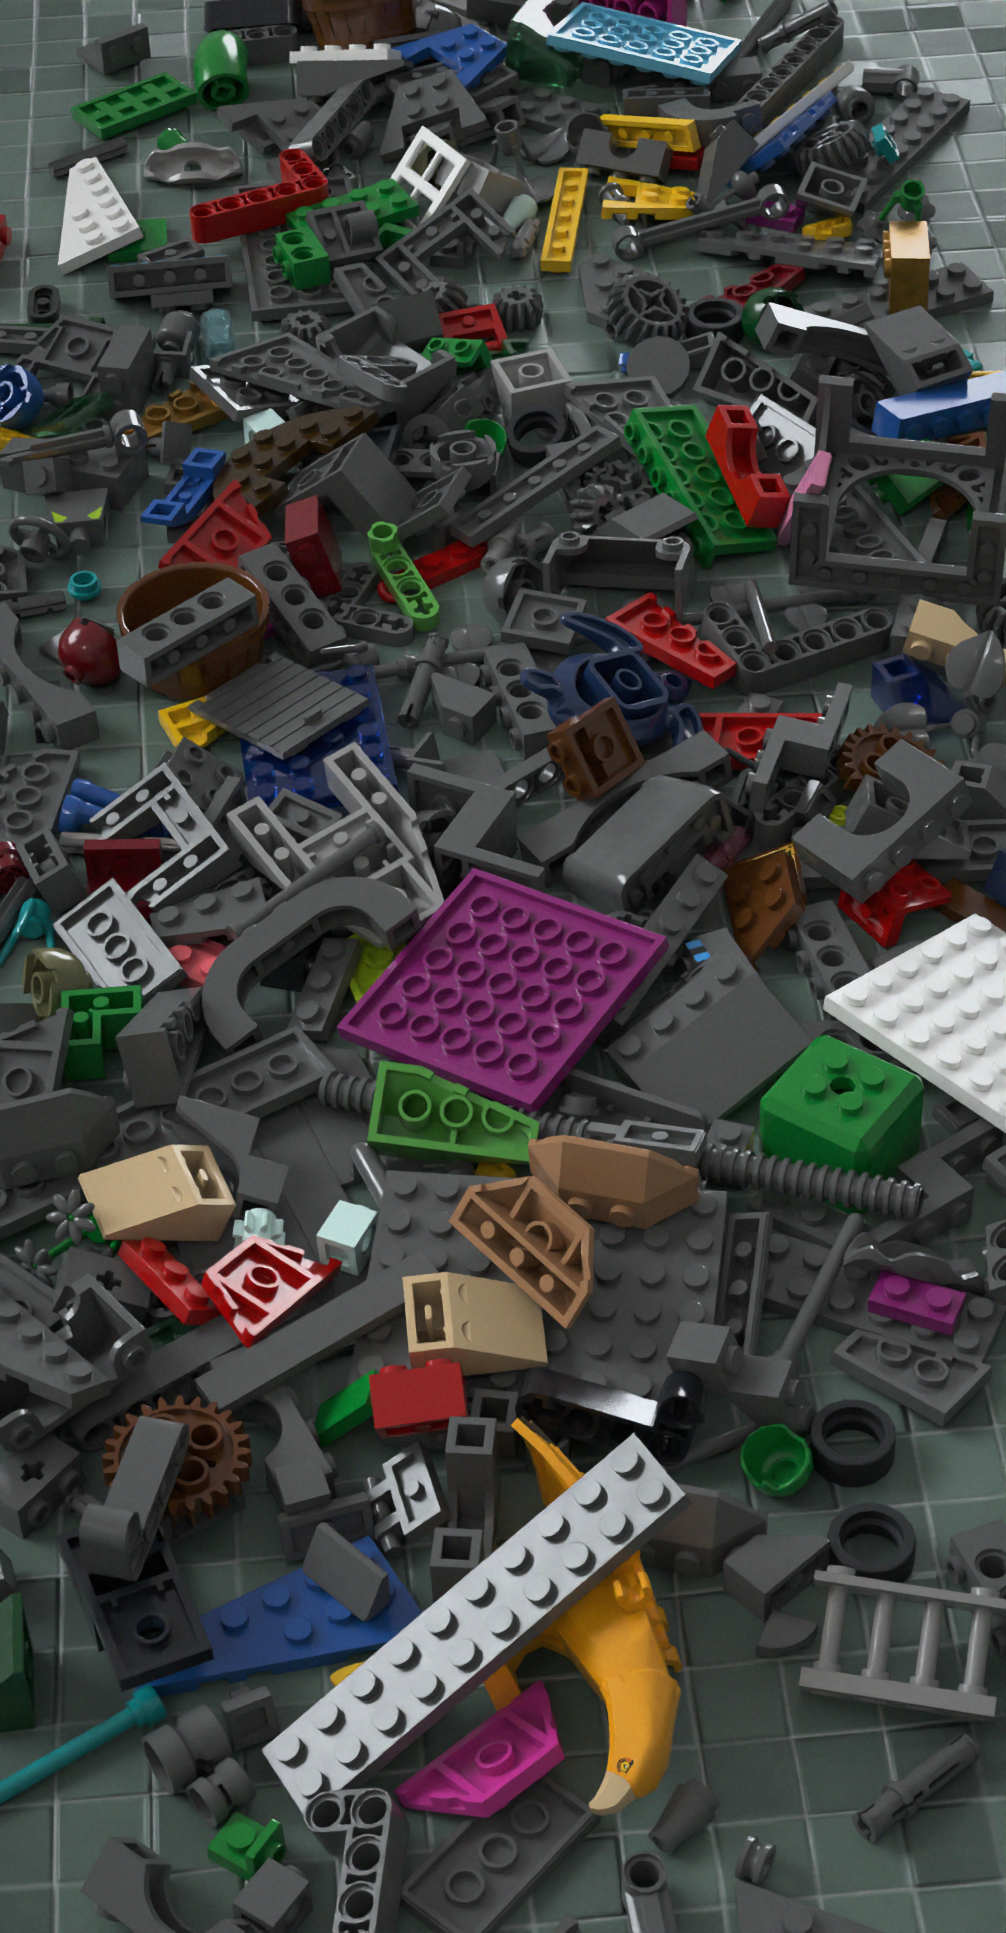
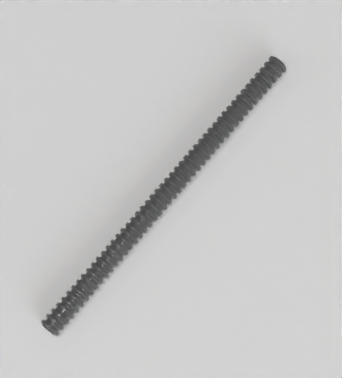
M327 1071L319 1085L318 1097L320 1104L325 1107H329L332 1104L335 1109H341L344 1106L346 1111L352 1112L356 1109L357 1113L364 1114L368 1112L371 1115L376 1080L372 1082L371 1078L364 1077L360 1079L356 1075L348 1077L345 1073L337 1075L334 1071ZM514 1105L507 1106L540 1122L539 1140L559 1135L586 1138V1129L590 1124V1120L583 1119L579 1122L578 1118L572 1116L566 1120L565 1115L561 1114L554 1117L551 1112H545L543 1115L540 1110L527 1113L523 1108L517 1110ZM708 1143L697 1165L691 1166L699 1168L703 1180H706L707 1177L708 1180L713 1177L715 1182L721 1183L725 1179L729 1185H735L736 1182H739L740 1187L744 1188L751 1184L754 1190H760L762 1187H765L766 1192L772 1193L776 1189L780 1195H786L787 1192H790L792 1197L798 1198L802 1194L806 1200L816 1197L817 1202L824 1203L828 1199L832 1205L842 1202L843 1207L850 1208L854 1204L858 1210L869 1207L870 1212L876 1213L880 1209L884 1215H890L891 1212H895L896 1217L902 1218L906 1214L910 1220H916L919 1217L924 1201V1188L922 1183L915 1182L914 1186L904 1179L901 1183H897L896 1178L889 1177L886 1181L882 1175H876L874 1178H871L870 1173L863 1172L860 1176L856 1170H850L848 1173H845L844 1168L837 1167L834 1171L830 1165H824L822 1168H819L818 1163L814 1162L807 1166L803 1160L793 1163L792 1158L785 1157L781 1161L777 1155L767 1158L766 1153L760 1152L755 1156L754 1151L747 1150L745 1153H742L740 1148L735 1147L732 1151H729L728 1146L721 1145L718 1149L714 1143Z

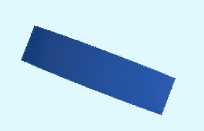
M195 447L182 464L184 476L165 500L154 499L140 516L141 522L177 527L192 520L203 508L213 492L215 479L225 464L226 451Z

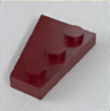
M778 263L749 276L750 282L739 286L732 284L725 287L724 294L719 297L733 300L744 309L750 296L758 290L778 287L792 291L805 280V271L802 267ZM708 295V296H706V297H704V298H709V297H714V296Z

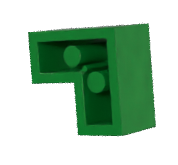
M141 985L61 991V1008L68 1007L74 1012L64 1066L66 1081L106 1078V1050L118 1049L115 1037L144 1007Z

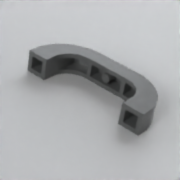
M339 877L322 881L303 890L288 902L279 904L269 916L258 924L246 928L241 936L229 944L213 962L203 986V1014L213 1040L223 1057L225 1058L263 1040L258 1025L244 1010L249 992L260 980L321 935L340 926L353 925L366 928L377 935L392 952L422 928L417 908L401 892L384 882L366 877Z

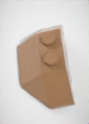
M569 1135L551 1136L542 1140L537 1138L530 1139L528 1143L530 1172L584 1220L593 1219L610 1222L624 1228L637 1227L647 1229L697 1203L700 1197L699 1169L691 1166H682L676 1160L652 1150Z
M535 1176L469 1186L448 1222L565 1329H571L593 1293L594 1228Z

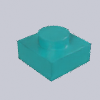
M882 122L871 128L874 137L871 145L878 157L884 155L889 164L900 159L896 143Z

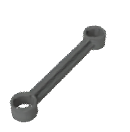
M770 184L764 186L758 192L756 198L639 231L631 225L621 226L612 234L611 244L619 259L633 261L641 256L645 247L758 215H763L768 220L780 219L788 212L790 201L781 186ZM779 196L778 201L772 205V208L764 207L768 199ZM634 238V241L627 246V249L618 248L624 239Z

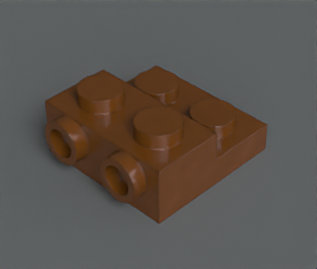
M615 697L603 699L580 716L570 717L546 734L550 742L547 747L548 754L554 762L561 765L566 776L563 781L564 787L578 801L598 798L646 763Z

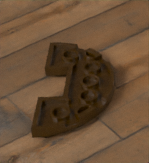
M358 405L325 410L304 415L271 429L257 432L251 441L231 453V457L219 471L213 487L214 500L236 479L242 486L241 494L247 504H253L259 519L290 494L286 482L278 481L281 476L313 451L327 455L362 433L368 432L380 422L376 410L361 408Z

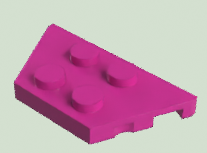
M538 1680L517 1696L508 1706L500 1709L393 1790L400 1806L407 1809L489 1818L563 1761L565 1755L550 1696L544 1683Z

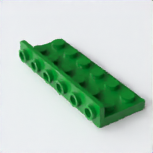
M697 405L633 408L629 420L624 427V437L637 456L638 462L644 468L658 494L665 493L697 515V520L680 531L690 538L694 549L693 555L698 560L702 569H710L716 555L775 550L779 540L771 528L746 526L705 437L709 425Z

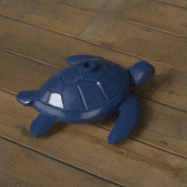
M576 611L565 612L559 621L569 629L596 643L606 654L582 653L568 657L559 664L554 674L535 668H526L520 673L522 685L547 700L548 714L556 727L570 717L580 716L603 699L615 697L639 748L657 742L666 731L671 733L673 747L704 730L696 709L689 703L681 704L689 696L692 685L691 680L676 672H654L641 658L644 648L642 643L633 634L615 623L594 615Z

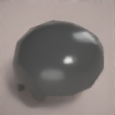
M583 112L573 116L567 123L566 142L569 150L575 156L578 154L584 128L609 132L608 126L601 122L599 115Z

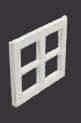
M422 126L390 179L393 178L399 185L405 179L415 187L410 195L415 202L421 193L433 202L420 222L422 224L446 205L471 162L428 128ZM426 143L436 151V154L421 177L411 169V166ZM444 157L455 167L439 191L428 181ZM409 219L404 220L406 228L415 229L417 227Z

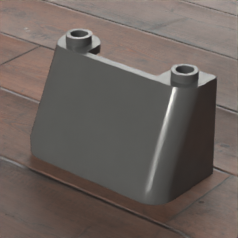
M375 305L316 335V347L319 351L336 361H339L341 355L401 357L417 363L416 373L401 380L408 386L404 402L398 403V410L387 413L375 425L376 427L399 424L403 434L406 424L413 417L423 414L455 378L457 362L452 354L442 349L433 352L431 361L400 342L397 339L398 325L395 318Z
M659 774L647 779L641 786V789L576 852L571 853L563 863V880L566 889L604 915L608 916L609 913L621 910L637 914L644 899L650 902L655 897L651 885L697 840L706 846L711 842V838L723 844L735 833L726 797L713 787Z
M88 1273L70 1285L72 1291L76 1294L75 1301L70 1310L65 1307L58 1312L64 1327L55 1332V1334L110 1379L111 1390L146 1365L152 1347L145 1327ZM14 1377L6 1382L0 1379V1447L11 1453L20 1452L30 1447L37 1440L92 1402L75 1409H69L29 1392V1384Z

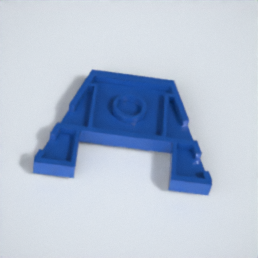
M472 23L392 48L393 50L401 51V60L411 61L413 65L431 56L458 72L456 76L466 90L470 87L475 88L480 83V77L485 72L490 73L509 54L506 43Z

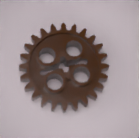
M883 723L879 725L877 730L871 724H868L864 730L857 727L853 734L850 733L837 753L839 759L835 766L841 768L837 776L847 780L843 786L844 790H854L856 793L866 774L881 781L874 763L900 739L908 742L931 758H933L936 750H925L923 748L925 740L913 741L912 732L910 731L905 736L900 735L897 726H894L892 731L889 732ZM936 760L942 765L945 764L944 760Z
M182 1395L177 1396L173 1406H168L163 1398H159L158 1409L152 1410L145 1404L141 1405L142 1416L185 1423L189 1426L190 1434L187 1452L162 1519L170 1517L172 1527H177L180 1517L187 1516L193 1525L196 1524L197 1513L201 1511L208 1517L213 1518V1506L215 1504L229 1508V1494L241 1496V1482L250 1480L249 1467L253 1466L249 1434H244L243 1422H233V1414L230 1409L219 1414L218 1402L214 1401L206 1408H202L200 1397H196L191 1405H184ZM129 1413L125 1415L127 1427L115 1425L113 1427L115 1439L105 1440L106 1453L101 1456L105 1486L109 1487V1491L134 1427L139 1419Z

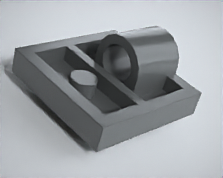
M364 200L306 212L305 219L308 227L310 226L328 254L330 268L373 259L383 252L378 238V223L375 213L372 209H367Z

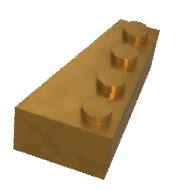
M889 221V231H883L882 245L884 278L889 279V315L919 305L927 311L930 269L927 221Z

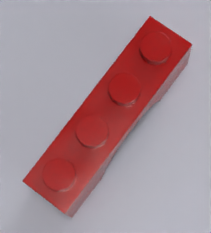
M717 405L705 437L747 527L778 528L791 496L780 474H762L760 472L756 457L758 426L748 406Z

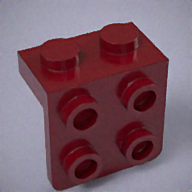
M90 839L84 841L83 852L87 872L86 891L89 896L112 878L126 893L164 864L161 839ZM141 900L134 906L148 924H151L149 914L154 913L149 907L151 903Z

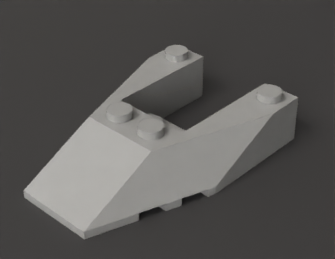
M356 742L323 759L328 787L350 812V815L298 844L259 796L226 814L235 845L253 867L283 890L365 831L366 824L374 820L383 828L386 839L380 844L373 843L322 881L356 876L384 882L401 892L417 908L421 925L425 924L444 903L416 813ZM353 925L343 926L380 949L386 946L377 935L366 928Z

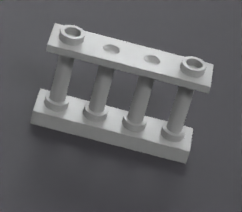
M828 1565L826 1572L815 1570L814 1581L816 1588L828 1589L829 1591L819 1661L813 1662V1668L801 1667L799 1681L801 1693L994 1723L997 1697L987 1696L988 1689L983 1687L992 1615L1006 1617V1599L999 1598V1591L983 1587H972L969 1594L855 1576V1569L839 1565ZM848 1593L876 1597L867 1668L861 1670V1676L842 1673V1665L838 1664ZM896 1600L925 1604L915 1676H910L909 1683L891 1681V1674L886 1672ZM944 1607L973 1612L964 1684H959L958 1691L938 1688L939 1681L935 1680Z

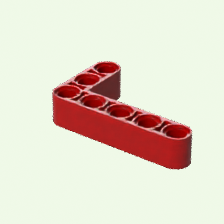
M297 148L283 150L279 154L282 183L192 206L189 210L192 240L199 244H208L286 224V213L295 211L302 206H311L323 202L324 199L329 198L328 180L303 150Z

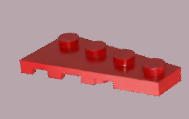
M651 592L605 618V620L615 623L633 634L642 643L643 652L662 661L711 689L716 688L736 674L737 663L711 641L700 640L694 627L690 624L683 626L676 620V613L668 606L662 608L657 604V597Z

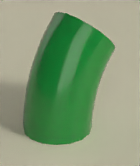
M225 30L211 32L201 40L195 51L193 78L199 103L204 108L212 111H217V108L220 106L242 104L249 95L250 87L247 77L249 55L247 47L242 39L233 32Z

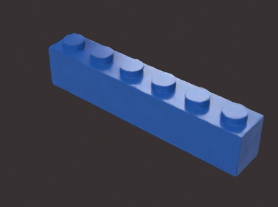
M1006 371L877 401L871 431L879 437L921 441L926 438L934 440L986 427L989 422L992 392L1006 393Z

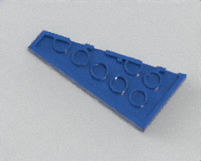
M830 91L750 156L739 170L749 175L755 171L763 173L776 163L775 159H780L791 150L790 146L794 147L806 137L805 134L817 125L815 121L819 123L832 113L829 108L837 102L834 94Z
M367 1535L351 1544L388 1573L390 1604L367 1622L361 1621L305 1575L303 1567L199 1616L213 1649V1660L133 1689L137 1691L150 1684L158 1696L162 1697L198 1690L201 1683L226 1678L229 1679V1683L246 1681L247 1674L272 1670L273 1675L346 1662L350 1655L374 1650L378 1651L423 1612L371 1537Z

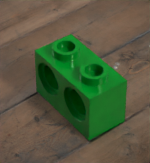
M310 226L275 234L276 246L272 247L274 262L276 265L281 266L285 280H290L295 290L331 283L329 256Z

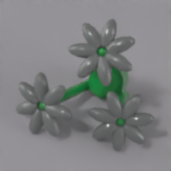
M77 1189L71 1191L68 1201L60 1194H55L53 1201L59 1211L46 1215L48 1221L61 1223L56 1230V1240H62L69 1233L70 1238L50 1251L43 1248L37 1252L30 1239L25 1241L24 1248L20 1246L15 1247V1253L22 1261L19 1266L51 1288H53V1283L49 1276H54L58 1273L56 1268L51 1265L52 1260L70 1249L71 1246L81 1245L82 1240L87 1237L96 1243L112 1242L109 1247L103 1250L101 1255L114 1258L123 1240L103 1239L92 1213L95 1204L90 1202L80 1205V1193ZM89 1246L85 1248L86 1251L97 1253V1251Z

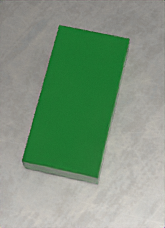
M376 1369L371 1370L319 1405L314 1424L319 1437V1446L323 1448L373 1416L369 1375L379 1374V1371Z

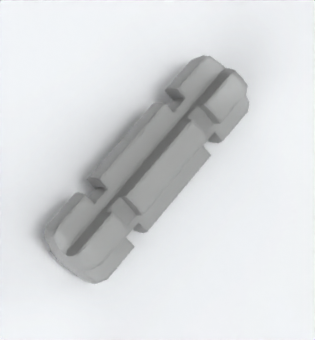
M529 217L524 221L509 247L512 258L523 259L540 231V221L537 218L533 220Z

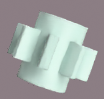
M264 1208L246 1211L244 1221L234 1220L232 1237L235 1238L234 1249L251 1235L284 1245L283 1219H277L273 1212Z

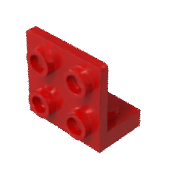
M911 859L908 865L902 867L878 892L874 893L863 904L841 890L837 906L882 947L888 948L897 945L906 913L950 903L953 894L938 879L932 877L914 859Z

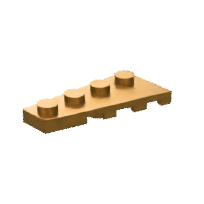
M192 381L190 382L189 389L184 392L177 389L168 395L169 400L160 406L155 403L144 409L145 413L141 416L148 435V441L153 437H162V423L164 421L190 424L193 432L230 418ZM128 429L123 432V435L132 434L135 429ZM147 442L146 449L156 447V445H148Z

